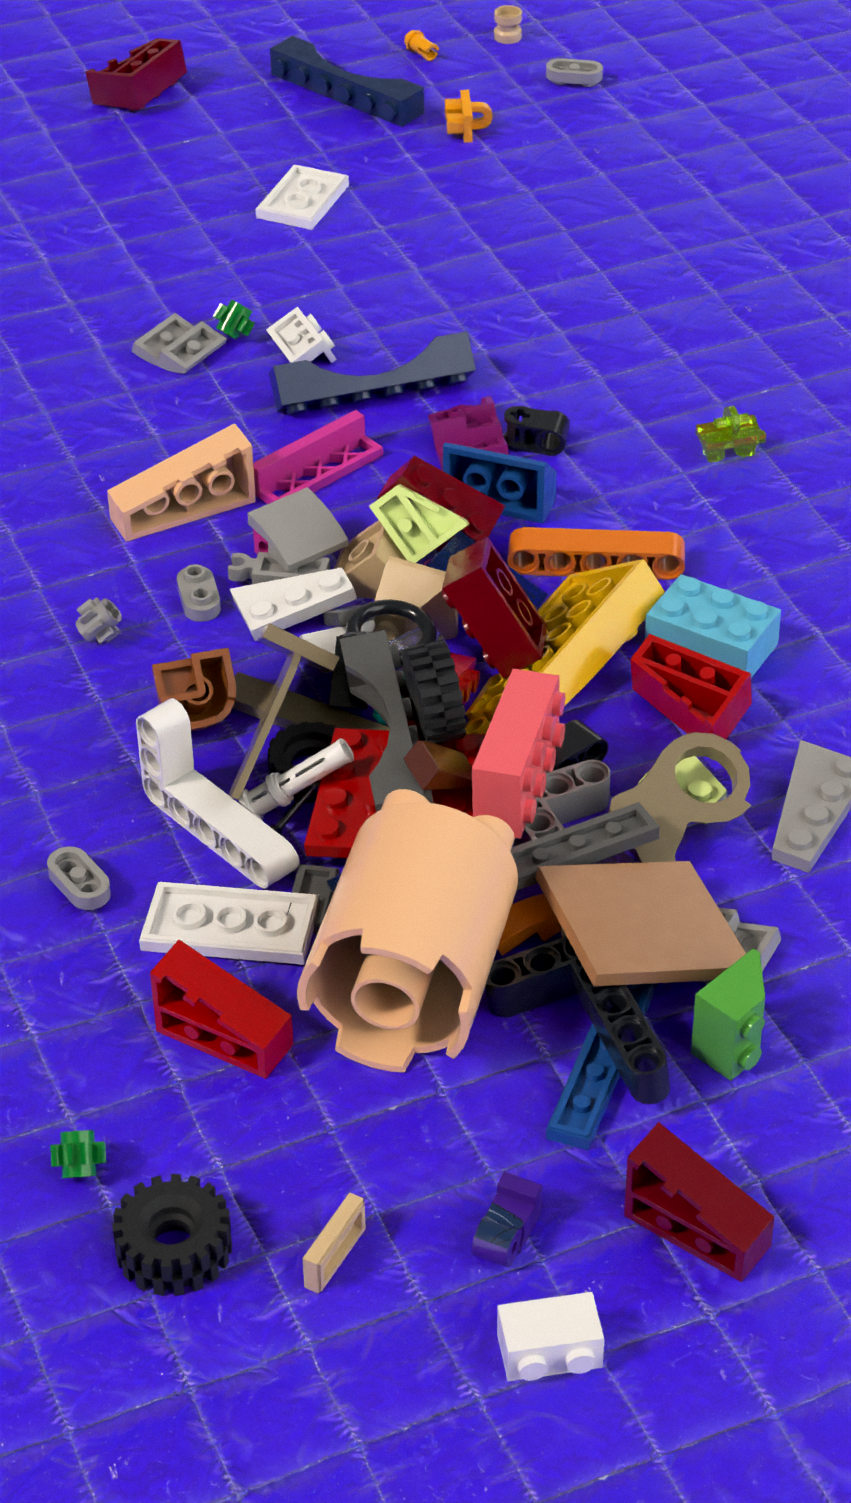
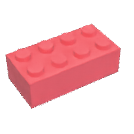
M512 669L472 767L473 817L490 815L503 820L511 827L514 838L521 839L526 824L533 823L537 807L536 797H543L546 787V772H552L555 764V747H562L564 741L565 724L559 723V716H562L565 706V693L559 692L560 675Z

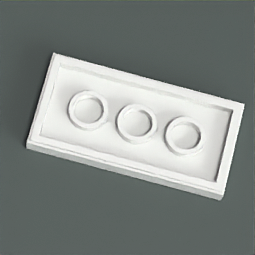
M158 882L139 939L140 950L167 953L180 939L207 957L305 965L314 931V919L317 918L320 908V898L317 894Z

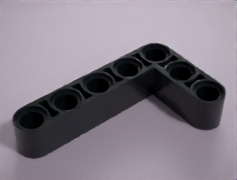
M567 936L493 962L485 985L489 1009L493 1014L499 1017L515 1016L576 994L632 1097L642 1104H655L661 1102L669 1095L671 1088L665 1052L627 985L594 987Z

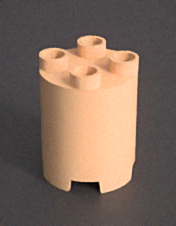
M399 789L389 793L384 800L381 810L369 817L361 826L297 987V1000L300 1010H309L312 1003H314L322 1015L338 1028L335 1051L368 1067L400 1073L406 1071L415 1053H428L447 1047L446 1055L454 1059L462 1051L468 1039L518 886L517 867L511 854L514 833L506 822L490 815L472 817L454 808L430 803L423 795L415 791Z

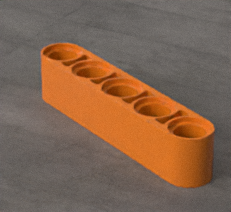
M522 527L514 530L509 536L508 567L511 571L520 575L569 576L570 574L640 559L646 561L655 577L659 580L678 578L685 570V542L680 535L673 532Z

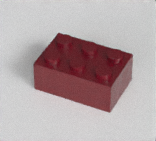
M487 536L449 557L442 586V596L446 604L451 609L456 608L463 618L462 624L471 639L476 638L482 646V653L489 667L492 669L496 668L504 679L511 674L512 669L521 670L542 659L547 624L489 537Z

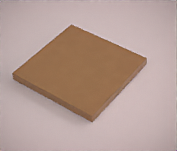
M690 861L538 866L535 879L594 987L712 981L746 954Z

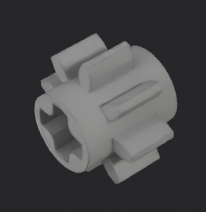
M97 597L94 600L89 598L77 608L81 617L76 621V627L87 641L94 643L97 640L99 644H102L104 641L108 643L121 633L116 625L120 623L122 616L119 609L110 600L103 599L100 601Z

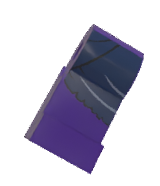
M503 1172L497 1184V1194L476 1229L472 1243V1254L509 1268L518 1253H521L541 1216L542 1185Z

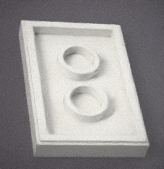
M293 165L256 208V218L312 230L349 186V176Z

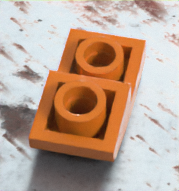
M544 894L532 896L512 904L497 948L502 956L519 946L535 933L545 942L561 931V925Z

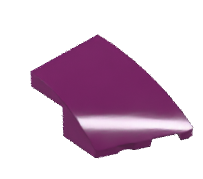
M491 396L481 398V404L479 405L461 404L448 410L428 415L433 442L442 471L443 445L445 442L509 455L508 445L503 437L501 423L496 415L495 403Z

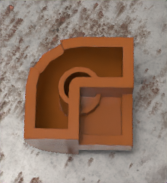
M229 647L192 653L188 659L152 665L158 704L170 698H174L181 703L189 716L191 732L213 727L230 714L236 700V681Z

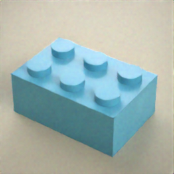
M680 574L646 614L645 639L649 634L747 671L751 673L752 678L778 645L781 609Z

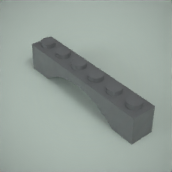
M386 630L340 639L351 694L364 700L375 709L390 730L385 751L379 763L369 775L376 812L381 810L386 796L392 791L399 789L415 791L434 804L431 790H422L403 759L415 743L419 741L416 724L410 726L407 724L408 721H413L414 718L410 698H401V694H406L407 689L403 670L395 671V668L401 667L397 644L389 645Z

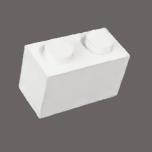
M592 1292L497 1305V1336L507 1381L522 1379L532 1381L544 1376L570 1372L581 1374L591 1369L603 1368L604 1336Z

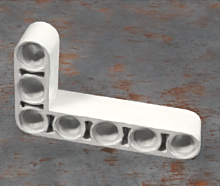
M170 698L136 719L142 784L147 797L155 806L260 888H268L299 867L298 854L288 840L194 769L190 720L181 703L174 698Z

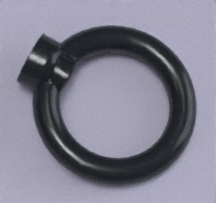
M384 599L369 602L358 608L350 616L346 625V633L338 637L339 651L343 657L340 639L367 634L365 631H361V627L367 620L375 616L386 614L399 615L415 622L421 629L422 636L420 641L414 646L436 641L437 631L435 623L424 610L405 601ZM398 650L401 666H403V652L402 650Z

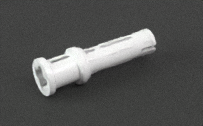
M340 738L335 743L305 759L283 774L271 773L266 776V781L250 791L244 789L239 803L260 820H263L264 814L280 805L286 807L291 804L294 794L321 780L348 762L354 761V754L348 743Z

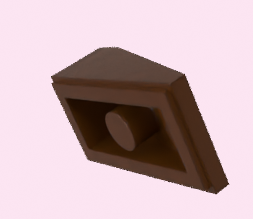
M417 741L403 758L422 790L472 788V766L461 752L429 741Z

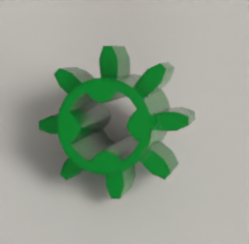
M232 299L228 306L220 303L213 315L214 318L219 320L216 329L235 340L238 339L240 333L248 336L255 325L253 321L249 320L252 311Z
M94 1130L60 1132L61 1144L50 1145L51 1167L62 1166V1178L97 1176L96 1164L106 1163L105 1142H95Z

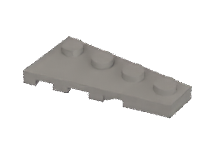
M800 740L773 845L772 860L807 873L811 871L851 809V757Z

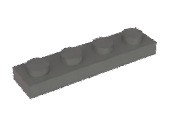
M640 802L512 847L511 854L518 872L517 890L538 883L535 879L538 866L592 864L659 839L660 827Z

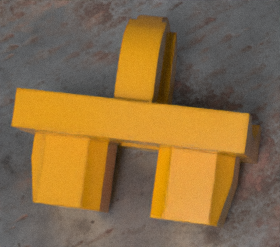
M460 90L459 99L444 100L447 135L463 134L464 142H473L472 129L486 128L492 121L493 115L490 106L484 102H471L469 90ZM472 112L482 113L483 117L473 119Z

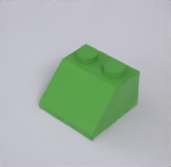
M754 948L695 995L691 1054L730 1081L742 1071L752 1069L762 1054L760 1045L762 1029L765 1024V1019L763 1018L765 991L760 952Z

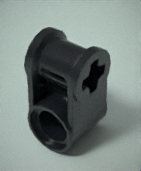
M513 406L505 411L504 420L507 423V432L503 437L509 450L541 453L548 456L558 455L564 450L570 421L562 412L532 409L525 406Z

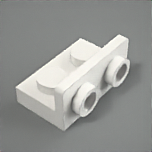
M298 307L266 329L290 363L304 360L312 362L321 353H324L331 363L337 360L330 350L335 346L332 340L322 330L311 313L305 317Z

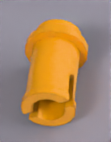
M411 30L406 34L404 43L410 52H417L427 61H432L438 55L436 51L439 50L438 45L426 39L420 30Z

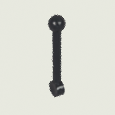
M321 780L311 784L279 822L269 827L281 835L282 829L314 792L319 790Z

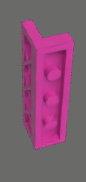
M354 410L254 462L255 496L269 504L307 487L314 493L383 456V447L365 435V415ZM360 446L367 450L363 453L351 452ZM330 462L342 463L338 466H324ZM303 476L315 477L312 480H297ZM276 490L289 491L279 497L273 494Z

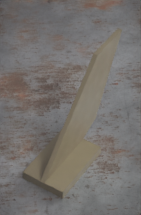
M270 623L263 627L257 641L287 655V658L228 794L237 800L241 797L297 671L299 662L322 673H328L334 670L340 658Z

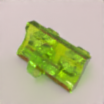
M734 405L724 408L723 417L714 418V422L697 424L695 428V434L702 444L703 454L710 463L722 461L725 458V449L733 448L738 456L747 457L755 455L757 444L766 442V433L759 428L755 415H748V413L738 414Z

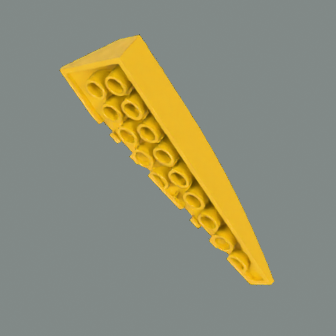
M640 559L570 574L537 610L547 624L542 659L521 670L560 675L559 692L565 693L566 705L599 672L624 642L629 641L638 633L637 628L646 619V614L665 593L646 561ZM499 673L488 679L465 713L469 719L466 724L467 728H465L466 734L487 733L510 675L503 679Z

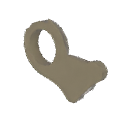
M698 732L685 734L673 740L661 752L650 771L637 786L611 799L609 812L640 802L660 827L659 839L628 850L637 858L638 863L676 861V850L690 822L716 823L730 821L741 816L751 806L750 803L745 801L751 786L749 767L740 753L741 750L736 745L715 734ZM692 756L708 757L717 761L727 770L732 780V794L725 800L715 803L700 802L688 796L680 788L676 779L675 766L683 759Z

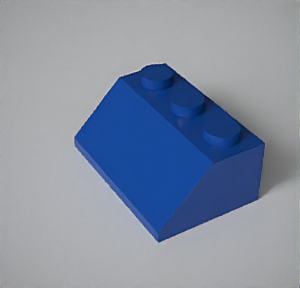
M444 443L443 471L505 505L501 515L544 523L556 501L557 471L547 462Z

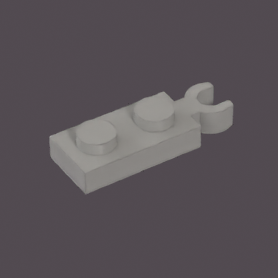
M258 552L257 558H250L243 553H233L232 565L228 566V578L232 581H244L249 578L252 579V584L310 574L330 570V558L321 557L288 572L267 552Z

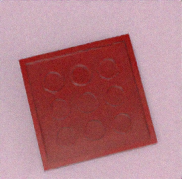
M334 729L331 744L340 738L344 739L354 754V761L348 762L321 779L304 843L306 856L348 858L361 826L369 817L376 813L369 775L375 769L385 751L390 730ZM466 734L465 738L438 745L463 753L473 767L486 734ZM472 788L431 790L434 804L451 807L473 817Z

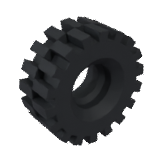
M439 640L404 648L402 650V661L406 679L405 685L408 690L413 718L416 722L420 740L440 744L465 738V728L467 727L464 717L465 708L462 704L463 697L458 684V675L455 672V664L446 642Z
M171 1174V1181L162 1182L161 1175L152 1177V1186L147 1188L140 1182L134 1186L135 1196L132 1197L126 1193L120 1199L121 1208L116 1207L113 1214L114 1223H112L116 1258L119 1268H123L124 1277L129 1282L135 1278L136 1287L143 1291H146L149 1285H153L154 1294L164 1296L166 1288H174V1296L185 1295L184 1287L192 1285L195 1292L204 1288L203 1279L205 1277L211 1282L219 1277L218 1267L225 1269L229 1263L228 1253H232L229 1208H226V1200L223 1195L219 1194L216 1196V1189L209 1182L201 1188L200 1178L190 1176L188 1182L181 1181V1174ZM178 1230L190 1234L186 1240L176 1244H163L155 1240L158 1236L168 1231Z

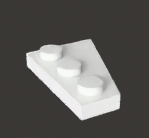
M342 567L230 589L233 600L255 641L258 640L263 627L269 623L284 630L357 599L354 587Z

